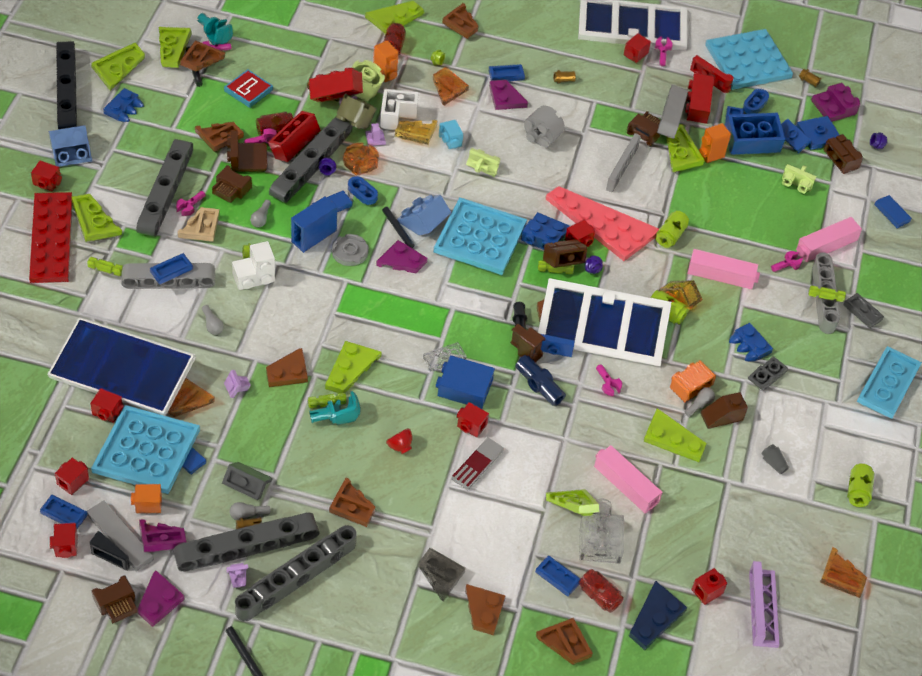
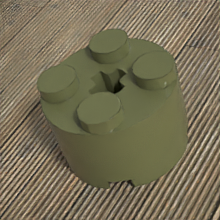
M345 94L337 110L336 118L348 121L356 128L366 130L377 108L358 98L353 99L351 95Z

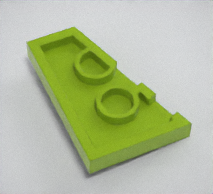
M409 1L365 12V18L388 35L422 16L424 9L416 2Z
M159 27L162 67L179 68L192 35L191 28Z
M135 42L92 62L91 67L111 91L145 58V53Z
M91 194L72 197V204L85 242L122 235L121 228L113 223V219L104 213L100 204Z
M345 341L326 381L325 389L336 393H346L358 381V377L364 371H367L375 360L381 357L382 352Z
M658 408L643 441L696 462H700L706 447V443Z
M586 489L546 492V501L582 516H591L594 512H599V503Z

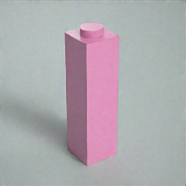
M849 217L800 238L796 251L806 262L816 259L819 253H830L858 241L862 228L852 217Z
M693 249L687 273L747 289H752L754 283H758L760 272H757L758 264Z
M610 445L605 450L601 449L596 454L594 467L645 514L659 504L662 491L614 447Z

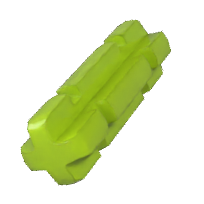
M89 257L87 261L89 268H97V270L110 274L113 272L114 275L122 276L123 265H114V263L102 259L98 261V258Z
M540 260L538 262V271L545 272V270H548V272L563 274L565 272V274H573L574 265L553 268L545 261Z
M811 285L808 295L844 302L846 292L841 290L836 292L835 289L824 287L819 289L818 286Z
M337 393L336 396L335 394L320 395L319 398L312 396L308 397L309 408H317L318 405L326 407L328 405L327 401L332 400L333 406L337 400H340L342 405L346 404L347 397L345 393Z

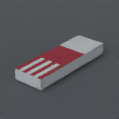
M487 437L452 475L451 480L468 491L500 456L504 447Z

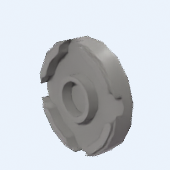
M346 234L344 237L340 236L332 244V256L342 265H359L368 256L369 247L366 241L358 235Z

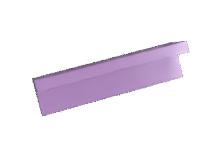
M753 561L749 571L753 646L778 648L779 629L775 571L762 570V562ZM762 576L770 577V583L767 586L763 585ZM764 592L771 598V602L767 605L764 603ZM765 611L772 616V620L769 623L765 622ZM765 630H768L773 635V641L764 640L766 637Z

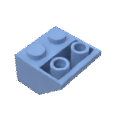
M85 125L48 131L56 166L60 167L92 161Z
M429 195L426 198L419 197L412 202L413 205L404 209L401 212L402 215L397 220L415 234L423 235L429 234L452 212L441 195Z

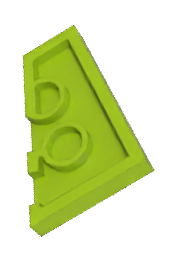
M683 124L678 126L674 139L666 136L672 172L704 164V158Z

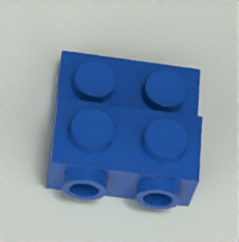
M537 212L524 228L521 241L544 250L546 243L563 241L567 228L570 225Z

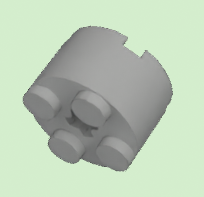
M545 105L541 106L524 121L527 133L526 138L530 142L548 147L565 129L562 117L558 118L555 114L557 112L555 109Z

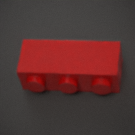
M349 67L341 72L331 71L328 75H316L315 78L309 79L310 99L321 103L343 98L345 94L356 95L363 93L362 72Z
M694 73L693 80L689 79L688 90L691 91L687 93L686 101L689 103H686L685 107L687 121L707 124L711 108L714 76Z
M301 111L268 142L275 159L289 162L321 131L315 114Z

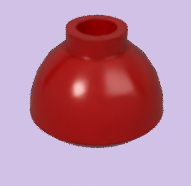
M406 428L386 440V444L391 449L404 454L412 449L413 436L411 429Z

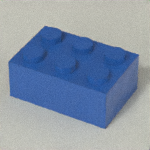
M778 113L730 114L727 116L725 127L731 133L728 143L730 155L781 153L785 136Z

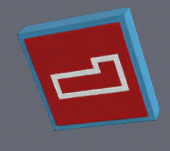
M247 69L224 87V91L250 108L273 91V85Z

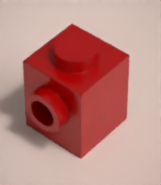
M637 33L626 42L624 56L638 63L649 53L651 41Z
M41 160L31 171L33 185L41 189L53 192L62 181L60 167Z
M584 219L567 228L565 240L576 239L588 247L594 241L595 230Z
M101 388L90 403L92 415L112 423L119 417L124 407L122 396Z
M468 402L465 408L462 407L457 413V427L463 432L478 438L488 424L489 413Z
M73 457L64 462L59 467V470L54 473L56 484L70 495H73L89 480L86 464L82 461L78 462Z
M76 523L54 524V536H50V549H54L55 557L68 558L70 556H77L78 533Z
M713 568L696 578L691 590L706 605L724 594L728 583L723 574Z

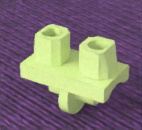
M471 148L466 165L475 168L477 173L482 171L495 177L500 164V158L490 156L483 150Z
M787 164L783 173L782 184L787 187L794 184L798 186L797 190L805 194L807 191L811 192L817 176L805 172L807 166L803 165L801 169Z

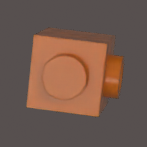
M135 484V493H131V505H135L136 513H161V484Z

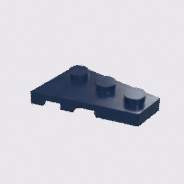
M655 580L630 631L629 637L646 650L686 612L687 607Z

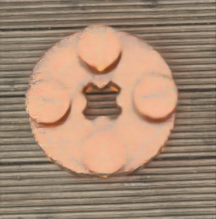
M354 143L346 148L343 162L346 168L352 171L354 175L368 173L378 167L379 153L372 145L368 147L363 145V143Z

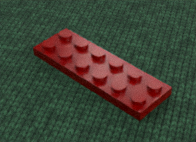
M72 192L34 194L30 283L69 282Z

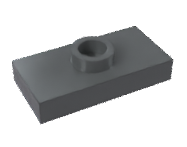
M858 293L845 300L843 304L869 328H872L884 318L876 308Z

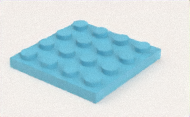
M766 29L706 40L705 45L719 69L723 73L731 74L734 77L732 84H730L731 90L790 79L793 76L792 70Z
M459 197L434 246L433 252L503 275L527 224V219Z
M124 405L91 467L92 473L133 485L161 484L162 493L169 494L200 432V425Z

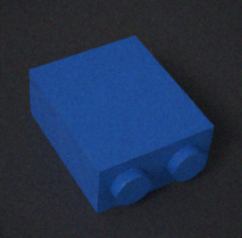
M324 196L291 217V242L304 253L336 232L337 205Z
M450 355L448 362L443 364L442 377H438L436 382L438 397L466 405L470 402L483 409L493 382L495 368Z

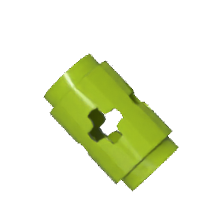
M681 211L671 213L656 234L658 244L665 248L674 246L689 225L688 216Z
M656 290L650 297L668 301V299L675 301L671 302L668 319L673 324L677 323L680 325L688 314L689 309L686 308L685 304L664 291ZM649 306L650 310L661 316V308Z
M856 464L850 472L847 497L849 502L856 507H865L872 499L875 474L872 467L867 464Z

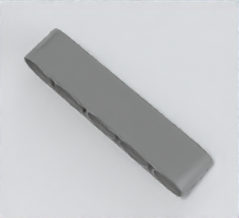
M671 85L657 133L674 139L688 93L687 89Z
M824 252L819 253L812 267L814 286H818L819 289L824 287L836 290L832 257ZM816 296L819 328L825 334H832L835 332L840 320L838 301L836 299H822Z
M129 263L122 267L121 285L127 289L211 288L215 285V266L211 263H192L193 270L160 285L150 272L151 267L160 263Z

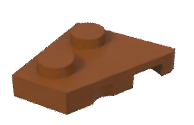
M574 618L536 632L538 640L572 665L592 657L593 653Z

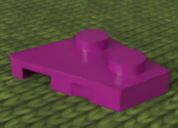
M507 80L490 81L489 87L495 110L527 108L528 101Z
M397 240L376 261V266L388 265L393 266V270L417 273L427 263V257Z
M139 519L144 552L173 550L177 545L187 542L184 528L168 526L162 523L153 526L146 524V520Z
M154 571L137 612L153 627L184 601L185 597L158 571Z

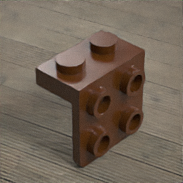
M231 131V138H227V149H231V151H227V162H231V170L234 172L266 171L267 144L238 143V131Z

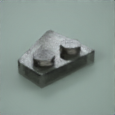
M432 548L428 549L418 565L443 602L466 569L464 566Z

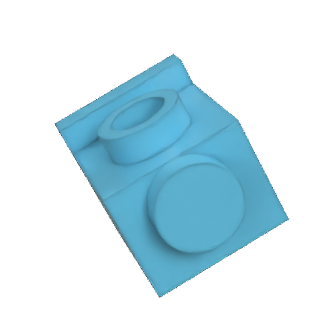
M452 120L439 124V137H442L443 142L447 144L448 148L461 147L463 132L457 121Z

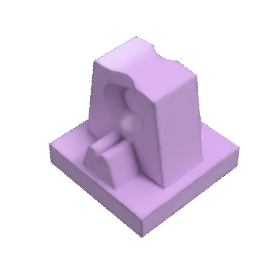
M379 123L372 124L371 131H365L368 146L386 144L383 129L380 130Z
M235 370L230 371L224 382L231 398H234L237 392L248 391L251 386L246 376H237Z
M243 563L226 567V573H229L233 588L246 586L248 564L243 565Z

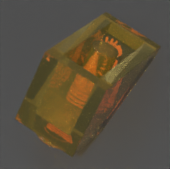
M694 280L670 281L659 289V291H664L685 304L689 310L696 308L697 304L703 300Z

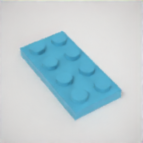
M887 346L857 402L892 419L922 362Z

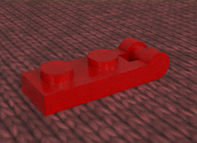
M698 55L693 57L690 68L692 72L714 76L713 86L724 93L730 92V84H732L734 78L731 74L723 73Z

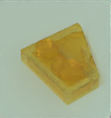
M432 120V124H422V121H400L395 130V137L428 145L437 127V120Z

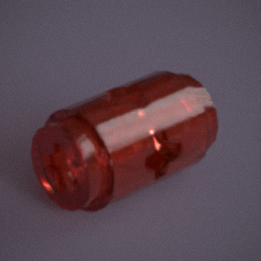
M392 23L387 27L383 42L389 41L399 51L398 56L401 54L406 36L404 26L399 23Z
M285 111L262 115L260 118H256V128L259 136L263 135L264 129L268 128L274 129L278 133L293 119L292 113Z
M590 569L579 581L581 590L591 599H594L595 603L604 611L613 612L624 599L621 591L608 582L607 578L599 571ZM599 589L605 590L603 593L598 592Z

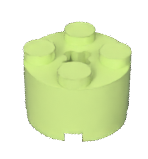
M358 60L354 62L352 68L362 72L363 93L356 94L355 96L367 102L376 96L384 82L385 76L384 74L382 75L380 72L382 69L377 64L368 60L363 62Z

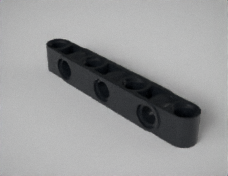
M74 41L56 42L57 124L59 130L77 127L76 56Z

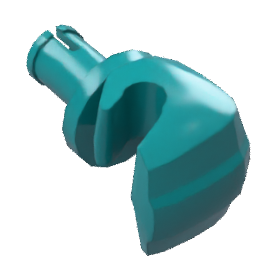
M201 13L197 17L199 19L197 21L204 26V32L213 45L225 44L232 39L233 27L231 24L226 25L227 19L209 18L205 13Z
M351 391L347 408L341 410L340 400H337L334 406L332 400L327 401L328 405H326V408L310 410L309 414L312 423L329 419L332 424L339 425L354 422L360 415L361 407L357 395Z

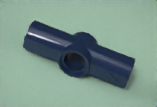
M524 355L519 359L515 367L527 379L531 390L535 393L540 392L552 406L559 405L566 394L553 381L551 373L545 368L541 369L529 356Z

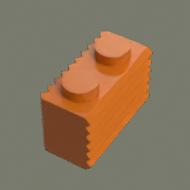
M389 41L375 45L373 63L382 69L380 72L385 76V83L397 78L399 51Z
M723 123L705 129L699 152L706 163L724 158L726 155L731 133Z
M699 360V362L689 364L684 371L676 372L671 378L670 389L686 403L697 396L701 389L714 385L716 375Z

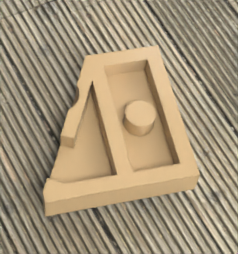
M201 207L196 212V215L187 221V225L183 230H178V238L213 242L220 215L219 209Z

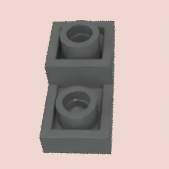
M772 356L763 366L760 365L748 379L758 388L764 390L778 380L787 371L788 367Z

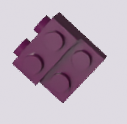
M842 82L828 86L826 92L812 95L811 101L823 117L828 116L831 122L856 115L860 107L859 98L854 97L851 94L850 87L845 86Z

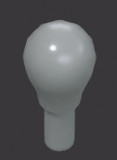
M265 200L263 205L251 215L250 221L253 226L262 227L265 225L267 211L271 205L270 200Z
M204 305L202 310L206 316L207 331L212 335L220 334L224 328L223 322L212 313L208 305Z
M709 387L701 389L694 403L685 410V414L690 417L698 409L712 403L715 399L714 391Z
M237 502L230 507V515L234 520H240V518L244 520L254 515L270 514V506H254Z

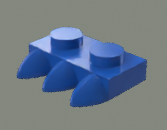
M124 88L103 108L105 115L118 121L129 122L127 114H137L134 107L141 108L144 107V104L139 99L138 94Z
M751 323L736 329L729 339V343H741L737 348V352H748L745 357V361L748 362L757 361L771 354L773 350Z

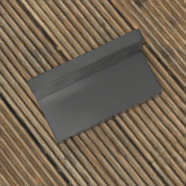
M235 462L228 465L222 484L259 500L266 484L272 482L273 478L240 462Z

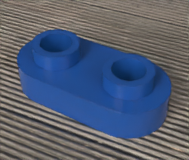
M755 89L744 102V112L747 114L759 113L767 104L769 93L764 89Z
M359 176L351 177L348 180V191L363 204L372 205L377 202L378 192L366 180Z

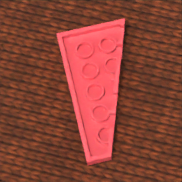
M560 186L546 194V200L573 222L578 223L585 219L589 225H592L595 230L594 238L623 261L627 260L657 236L659 228Z

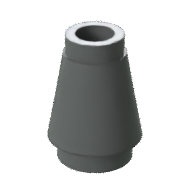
M772 444L762 451L763 459L779 474L789 469L779 447Z

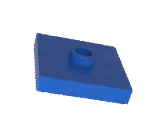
M828 116L799 121L796 124L811 139V143L808 145L810 150L825 147L828 139L836 138L839 135Z

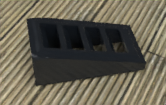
M97 531L90 541L91 554L128 571L130 568L129 557L104 534Z

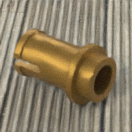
M803 69L799 75L801 81L805 80L814 87H817L822 79L809 72V69Z
M557 70L553 74V79L558 84L568 81L575 82L576 74L575 71L561 72Z
M240 518V520H236V529L260 524L262 518L245 520Z

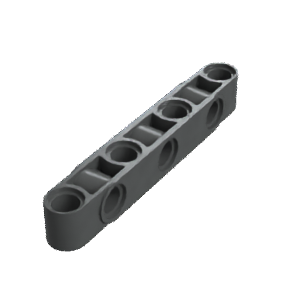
M335 117L273 182L269 189V195L287 203L317 172L319 162L325 157L329 158L347 139L353 128L351 123Z
M174 139L138 219L137 233L157 236L192 156V142Z
M308 512L182 543L173 549L178 570L185 572L312 540L320 532L314 514Z
M349 525L340 527L238 595L235 599L236 617L241 621L252 619L337 563L342 557L355 549L357 537L355 528ZM248 606V608L242 609L241 607Z

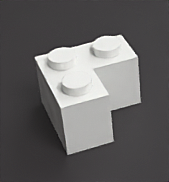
M384 89L380 128L398 130L399 118L416 119L419 92Z
M268 241L250 245V258L232 262V274L238 290L275 282V258Z

